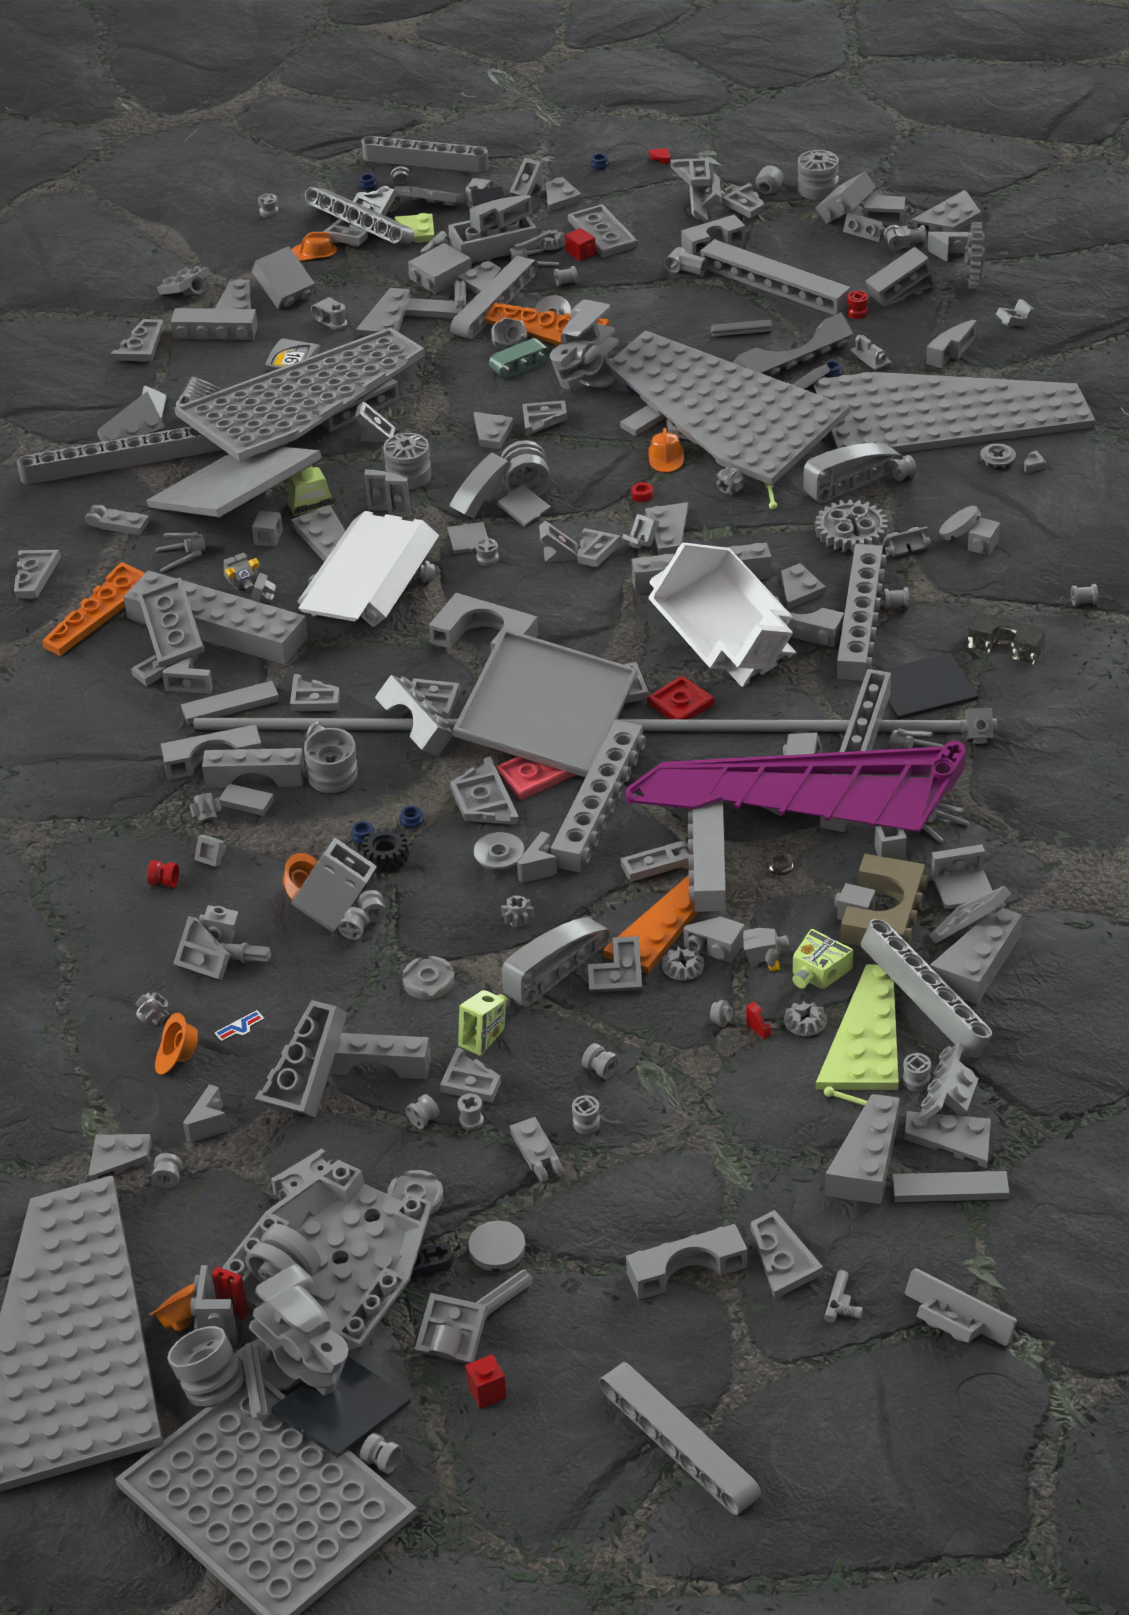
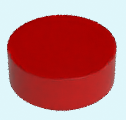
M648 483L635 484L631 488L632 499L637 502L650 501L653 498V487Z

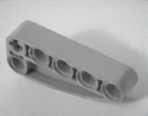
M864 443L838 448L807 461L804 466L803 488L818 503H826L892 473L890 468L891 461L895 459L902 460L903 457L889 445L880 443Z
M585 917L562 924L537 937L504 962L502 967L503 992L524 1007L530 1006L602 949L610 938V930L593 919Z

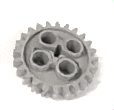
M982 222L971 223V231L968 232L967 247H965L964 262L966 264L965 278H967V288L974 290L978 289L979 280L982 279V268L985 265V234L982 232Z
M849 499L848 503H844L840 500V505L831 503V508L825 506L824 511H819V516H816L815 532L816 537H820V542H826L827 547L834 545V550L841 547L843 552L851 549L852 553H854L855 544L879 545L880 541H884L885 536L888 535L887 515L883 514L882 509L877 510V505L869 507V502L861 504V501L858 500L856 503H853Z

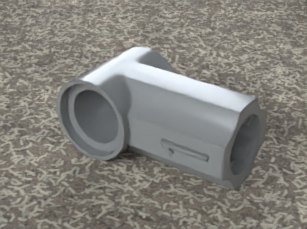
M677 247L665 259L664 265L672 273H677L681 270L703 276L708 266V260L704 257L688 254L684 248Z

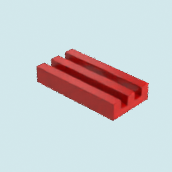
M216 1267L212 1272L216 1299H231L234 1315L237 1312L238 1318L244 1320L249 1312L242 1275Z

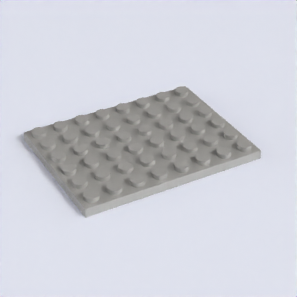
M245 1378L240 1388L230 1397L219 1403L207 1406L163 1441V1445L156 1446L115 1478L117 1486L257 1615H300L417 1516V1508L351 1451L347 1450L340 1457L336 1458L271 1413V1407L286 1396L265 1378L264 1384L269 1416L261 1422L260 1420H253Z

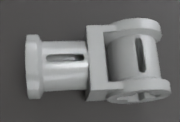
M891 225L884 231L888 247L893 251L910 247V243H926L924 226L908 229L907 226Z

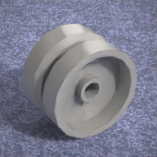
M281 1224L271 1225L263 1234L261 1243L255 1244L245 1257L247 1267L260 1283L294 1264L302 1267L312 1277L321 1264L319 1254L307 1239L295 1230Z

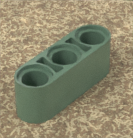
M533 338L493 354L489 360V366L499 376L507 379L545 364L550 359L551 351L538 339Z

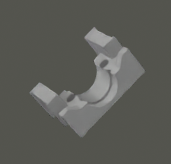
M323 1149L318 1150L271 1179L273 1193L276 1197L279 1196L280 1201L332 1165L333 1160L331 1159L327 1162L325 1151Z

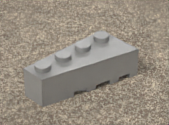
M1004 908L994 914L990 912L931 963L930 967L961 999L978 1005L1020 938L1022 915Z
M875 1094L870 1096L826 1172L825 1196L876 1204L882 1203L899 1120V1098Z

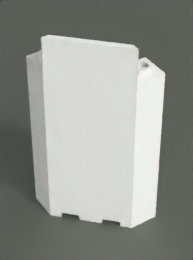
M364 511L351 522L297 601L300 604L299 609L304 613H310L313 617L321 615L356 621L361 616L372 627L376 626L387 617L439 535L423 520L414 519L412 522L402 520V517L385 514L384 517L373 515V512Z

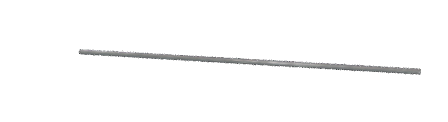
M194 718V730H231L256 725L257 730H308L312 723L319 721L325 728H339L342 730L412 731L413 719ZM445 719L449 723L448 727L453 731L458 719ZM617 719L618 721L642 725L643 731L795 732L798 730L808 732H846L850 720ZM882 720L878 732H893L894 730L903 729L906 731L932 733H962V720Z

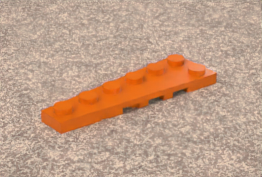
M494 303L484 318L487 324L493 326L504 317L520 320L525 324L527 336L558 346L562 344L561 335L563 329L571 320L569 313L559 315L555 314V311H547L545 313L538 312L534 308H522L520 306ZM600 318L596 322L597 324L610 326L608 319Z
M121 562L106 577V582L102 586L98 585L93 590V595L89 599L85 598L80 603L81 607L77 611L69 613L65 620L60 622L42 640L43 647L59 656L63 655L124 609L125 594L145 573Z
M689 875L618 936H639L641 972L649 974L684 931L685 926L698 913L695 912L694 901H689V886H694L689 885ZM612 941L603 949V954L605 958L614 961Z

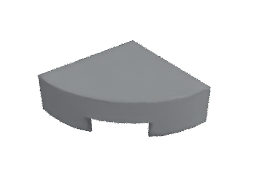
M1037 450L1028 454L1024 461L1025 473L1046 469V461Z

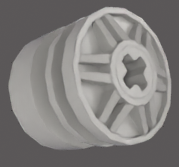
M811 150L800 155L798 158V192L801 196L811 200H824L838 187L839 158L836 154L826 150Z
M401 433L385 441L383 446L386 463L385 472L407 478L408 490L422 487L430 481L432 476L431 463L429 460V444L426 438L416 433Z
M527 440L517 441L503 451L501 457L510 462L503 475L508 492L514 491L524 484L539 497L549 488L551 483L550 471L545 452L540 445Z
M324 728L309 735L305 741L304 754L307 779L310 785L324 793H338L350 788L358 776L356 745L352 735L339 728Z
M217 1326L199 1328L186 1334L174 1344L167 1357L177 1379L181 1380V1386L184 1392H186L188 1400L195 1406H209L223 1401L235 1393L245 1379L244 1368L239 1362L236 1353L233 1352L229 1339L224 1330Z

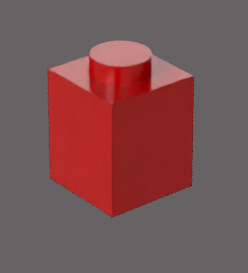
M579 228L565 234L566 252L578 261H583L596 255L595 237L587 231Z
M493 1354L465 1365L467 1387L479 1409L507 1398L505 1375Z

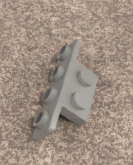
M715 173L710 176V186L696 187L689 185L691 213L696 219H701L704 223L708 221L707 210L717 205L721 199L720 180Z
M961 1042L954 1047L948 1046L939 1056V1065L933 1072L935 1076L927 1088L929 1091L927 1097L921 1104L922 1110L919 1119L923 1122L940 1111L943 1103L948 1105L958 1116H961L968 1110L978 1078L971 1069L966 1068L959 1061L964 1048Z
M917 1268L911 1271L905 1294L922 1303L917 1317L925 1320L929 1326L940 1328L950 1333L956 1340L967 1343L980 1334L1004 1346L1010 1343L1017 1323L1016 1318Z

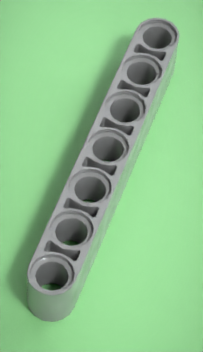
M367 136L361 141L363 159L369 162L469 172H485L489 169L488 150L485 147Z
M310 187L305 193V200L308 204L385 240L409 245L414 240V231L410 227L332 191Z
M516 256L454 317L450 326L451 334L473 339L487 325L484 318L494 303L507 305L534 278L538 270L537 260Z
M879 919L871 920L862 938L861 947L955 1045L959 1042L964 1045L962 1052L965 1055L973 1058L980 1057L992 1035L991 1029L888 923Z
M622 1362L599 1379V1385L603 1393L732 1514L739 1515L761 1498L762 1492L757 1482L628 1363Z

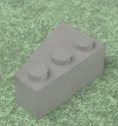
M916 247L866 280L870 295L882 306L904 300L906 296L913 293L916 295L921 294L924 289H935L938 287L929 258Z

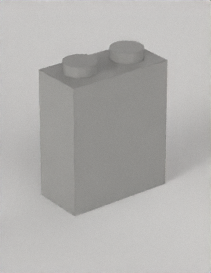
M866 171L839 185L815 208L827 224L853 210L876 186Z
M443 243L408 262L409 278L437 294L454 285L459 275L471 269V258Z
M289 246L256 260L252 269V273L277 309L284 306L289 307L295 301L305 300L312 294L315 283Z

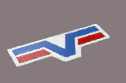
M256 1010L216 1031L215 1035L221 1041L236 1033L244 1035L250 1032L252 1024L264 1019V1017Z

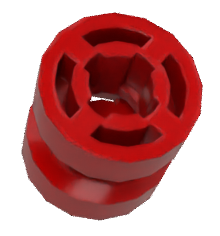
M852 291L848 294L849 306L847 307V315L850 318L863 319L868 315V307L866 306L868 294L866 292Z
M152 860L147 871L148 884L156 886L164 884L166 887L175 888L179 880L178 863L169 862L163 864L161 861Z

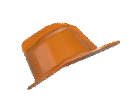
M311 232L303 238L302 244L292 248V251L299 261L333 256L337 252V248L331 243L328 232Z
M663 428L662 433L656 434L652 438L651 446L648 450L649 463L654 470L668 473L679 469L683 465L684 453L678 436L667 432L666 428Z
M294 854L286 862L283 885L291 900L294 899L318 862L309 854Z
M181 1013L171 1015L164 1027L162 1041L155 1061V1070L160 1075L168 1073L176 1062L187 1061L195 1052L198 1031L195 1027L186 1023L185 1017Z
M194 1283L172 1295L149 1315L154 1314L166 1329L174 1328V1330L180 1332L188 1328L194 1317L191 1315V1299L195 1298L193 1293L195 1291Z

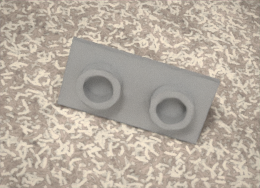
M847 212L843 232L879 242L880 236L884 235L886 227H884L881 221Z
M858 335L855 338L856 347L850 349V352L872 369L877 370L892 363L887 358L886 352L875 344L871 345V341L865 335Z
M913 527L906 532L890 533L884 538L883 550L885 549L887 556L896 557L908 554V545L912 552L927 549L931 545L930 538H925L928 527Z

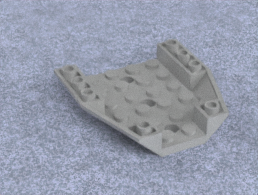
M338 1160L267 1210L222 1268L242 1275L247 1306L252 1309L259 1307L265 1303L256 1294V1287L261 1283L247 1267L245 1257L255 1244L261 1243L263 1234L271 1225L281 1224L295 1230L307 1239L320 1256V1267L312 1275L314 1288L311 1295L326 1312L331 1323L330 1330L345 1340L348 1350L360 1348L408 1284L433 1205L431 1202L409 1192L401 1201L364 1183L361 1170ZM371 1215L380 1216V1218L377 1221H366V1219ZM339 1257L348 1258L346 1263L339 1265L334 1263Z

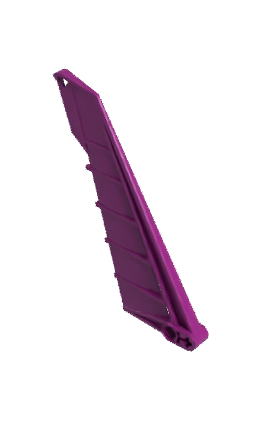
M951 741L943 747L662 762L627 787L625 790L626 803L697 809L722 800L735 802V809H739L742 804L779 809V814L784 815L786 811L823 816L826 821L836 818L867 823L873 827L880 825L920 832L946 793L953 788L965 770L966 748L960 742ZM834 774H852V775H834ZM862 774L900 775V776H899V777H894V776H864V775H862ZM911 775H930V778L910 777V776H911ZM640 790L643 796H635L634 794Z

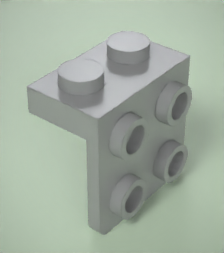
M982 844L932 852L931 876L946 909L957 908L959 905L992 891L984 872L985 850Z
M201 1265L200 1275H195L194 1289L197 1292V1296L191 1299V1315L196 1316L194 1330L207 1326L220 1327L224 1330L231 1346H237L238 1334L231 1299H214L208 1265Z

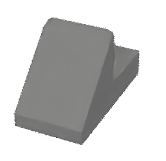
M524 158L511 187V195L531 196L534 187L542 188L543 164L541 162Z
M928 232V251L944 261H948V254H965L968 232Z
M364 401L358 405L354 418L361 426H364L360 441L385 442L394 435L396 427Z
M544 521L539 526L540 539L546 546L544 548L545 562L578 559V543L547 521Z
M192 657L178 662L162 672L165 691L212 693L211 671L194 669Z
M541 831L517 862L519 882L523 883L556 875V857L551 855L550 834Z
M209 1084L183 1122L186 1141L192 1143L228 1130L226 1114L221 1111L223 1101L221 1100L219 1087Z

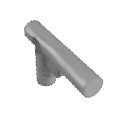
M844 1270L837 1272L824 1319L830 1323L835 1322L837 1314L857 1319L862 1318L863 1308L849 1306L851 1296L843 1294L849 1276L848 1272Z

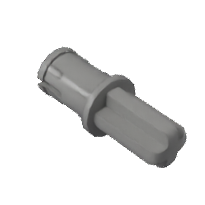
M245 942L242 945L221 943L223 948L230 954L229 959L240 960L241 963H246L247 961L268 962L271 958V949L269 947L250 946Z

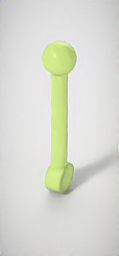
M765 483L770 498L769 508L775 510L778 505L774 501L772 490L774 484L769 485Z
M831 1086L824 1089V1094L827 1097L835 1096L864 1106L867 1103L866 1100L834 1091Z

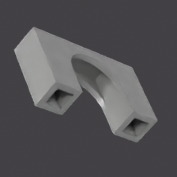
M459 593L453 595L429 624L431 643L450 649L466 631L476 627H492L500 631L491 642V652L503 628L534 638L539 635L537 616Z

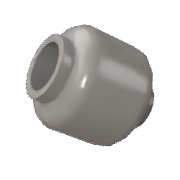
M765 166L756 178V187L763 194H774L781 187L784 176L777 167Z

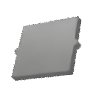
M524 484L514 491H509L508 495L497 502L498 506L524 527L534 520H539L540 516L550 510L551 507Z
M484 522L464 523L459 526L447 527L454 554L473 553L476 551V543L481 539L488 538Z

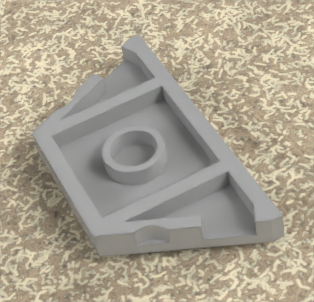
M963 190L913 218L912 226L917 228L920 224L929 225V230L957 232L972 222L981 218V211L969 194Z
M491 757L485 758L484 764L479 768L475 769L472 767L464 775L450 782L452 794L465 821L519 824V816Z

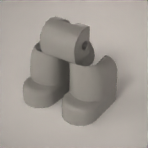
M582 300L571 310V320L565 326L561 335L562 344L550 353L551 362L562 388L571 389L578 382L592 387H606L618 380L607 370V363L611 360L608 357V353L619 343L617 338L610 337L615 332V329L611 326L596 323L611 309L609 304Z
M294 1264L256 1287V1294L265 1303L254 1309L253 1317L255 1319L250 1322L249 1329L258 1339L250 1344H256L259 1347L263 1377L278 1390H288L304 1381L309 1386L315 1387L325 1396L336 1389L349 1350L345 1340L330 1330L331 1323L326 1312L311 1295L314 1288V1280L302 1267ZM241 1348L237 1351L236 1355L239 1362L243 1365Z

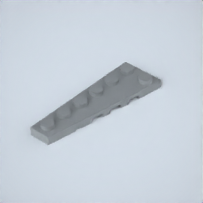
M330 505L291 519L293 529L324 562L345 533V529Z

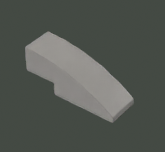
M530 195L514 196L473 207L470 209L471 227L479 232H483L496 225L503 228L532 214V198Z
M976 320L961 323L936 337L927 346L926 364L942 368L950 358L959 359L975 339Z
M494 453L488 455L467 477L449 506L474 519L484 499L490 501L510 462Z

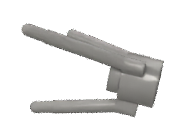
M546 232L523 243L515 244V248L510 249L511 261L516 256L528 258V255L544 252L542 248L527 251L523 247L541 240L549 234ZM537 261L538 266H559L557 262Z
M197 532L165 533L164 537L188 539H184V543L158 547L156 552L185 548L186 552H191V554L161 568L160 572L163 573L195 557L202 556L201 552L206 551L203 535L197 534Z
M894 730L889 740L890 749L912 748L913 744L924 747L944 746L911 737L932 736V732Z
M941 803L936 807L937 809L952 812H963V809L960 807ZM937 809L934 810L927 822H932L938 816L958 824L969 825L968 821L938 811ZM925 824L922 827L939 843H943V839L928 825Z

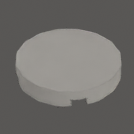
M969 506L958 511L941 526L939 530L940 535L944 540H951L953 535L955 538L962 536L978 522L976 520L977 517L981 518L980 510L977 506Z
M428 956L429 959L422 960L421 957L407 964L402 975L403 986L406 992L412 997L421 1000H433L450 992L454 986L455 974L452 965L445 959Z
M423 1170L404 1172V1176L396 1177L391 1181L387 1191L388 1195L401 1201L409 1192L431 1202L433 1206L430 1215L436 1212L443 1202V1186L441 1182L436 1179L435 1175Z
M500 1220L486 1222L478 1226L471 1233L468 1241L470 1258L477 1266L492 1271V1268H499L500 1271L514 1267L524 1257L526 1247L522 1231L516 1225Z

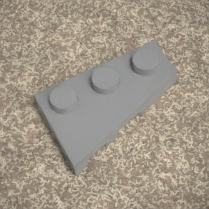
M143 319L131 331V337L128 340H123L118 350L111 352V359L115 361H152L164 328L163 320Z
M147 391L99 428L97 434L101 442L162 432L165 430V426Z
M775 1210L751 1222V1232L774 1299L823 1275V1266Z

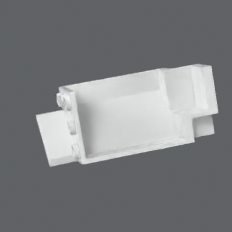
M682 542L666 569L652 577L649 582L654 588L649 596V600L709 668L726 669L741 687L750 683L749 679L758 672L762 675L777 666L776 661L785 655L790 658L797 653L788 644V640L793 632L787 625L793 616L730 548Z

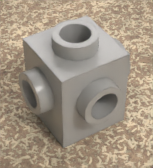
M992 708L965 710V720L961 721L962 734H966V740H973V744H985L987 739L993 738V733H997V719L993 718ZM977 723L982 725V730L977 728Z
M208 905L205 915L200 914L199 922L220 944H232L238 911L225 909L221 906L214 907Z

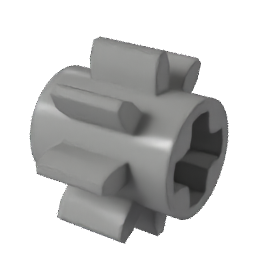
M727 466L716 475L719 478L716 482L717 487L723 493L733 495L743 487L740 483L743 480L742 473L736 468L730 469Z
M212 793L193 797L195 803L190 804L192 817L198 816L199 822L217 818L216 812L221 811L219 798L213 799Z
M513 896L507 899V905L501 906L505 923H509L513 927L518 928L526 924L528 925V918L534 917V908L531 906L530 899L526 900L522 896Z
M159 993L143 994L135 1003L140 1007L136 1012L137 1017L147 1025L162 1023L169 1015L165 1010L168 1002Z

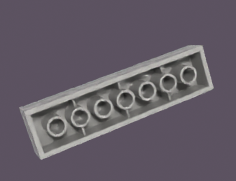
M148 570L124 596L127 618L146 623L137 593L176 578ZM183 581L197 628L203 641L285 665L308 638L306 616Z

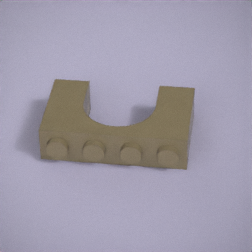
M864 854L859 869L858 886L873 889L876 893L892 896L900 904L885 911H873L847 906L841 922V942L861 946L862 938L870 921L879 919L888 923L909 944L912 936V928L910 926L916 925L918 915L916 908H921L923 893L921 891H926L929 876L925 875V864Z

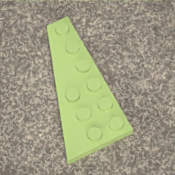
M879 965L865 966L817 1078L816 1090H824L828 1086H831L834 1090H898L894 980Z

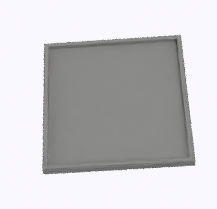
M279 446L270 449L266 453L254 455L245 461H238L228 454L149 498L146 502L150 508L221 517L317 462L322 456L319 450Z
M503 628L453 728L452 736L586 777L614 720H617L638 675V669Z

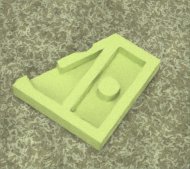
M421 213L418 215L395 217V221L413 229V241L415 243L430 242L434 238L432 214Z

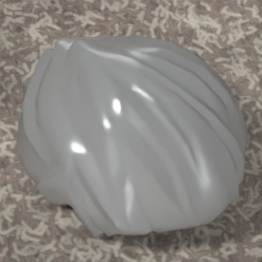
M505 317L500 322H496L491 330L494 346L498 349H507L524 342L527 339L525 324L520 320Z

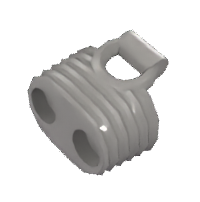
M192 376L187 387H185V390L176 402V407L187 403L184 402L185 398L190 399L189 402L218 392L221 388Z

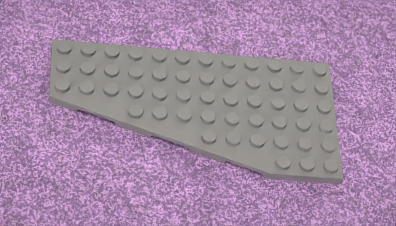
M390 327L174 407L175 414L238 461H245L259 453H266L272 448L285 446L288 442L304 435L425 356L424 348Z
M646 330L607 363V370L619 381L625 382L640 394V398L657 413L661 412L689 440L695 445L699 444L709 452L719 465L729 466L730 469L736 468L742 474L769 485H773L850 414V409L847 405Z
M863 372L855 375L824 377L812 384L815 394L849 406L850 414L829 432L836 449L864 443H880L889 445L898 453L1095 427V418L1077 383Z
M112 1175L30 1198L0 1313V1492L164 1444L116 1185Z

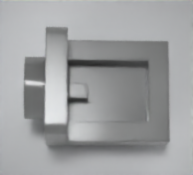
M1019 299L1014 309L999 307L996 315L1008 327H1013L1014 325L1026 327L1034 309L1027 302Z
M637 514L631 534H623L622 538L629 541V546L641 549L642 546L651 547L659 521L642 514Z

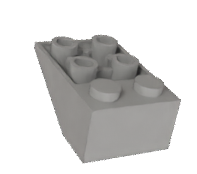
M334 838L321 855L291 904L331 932H334L347 909L351 907L377 866Z

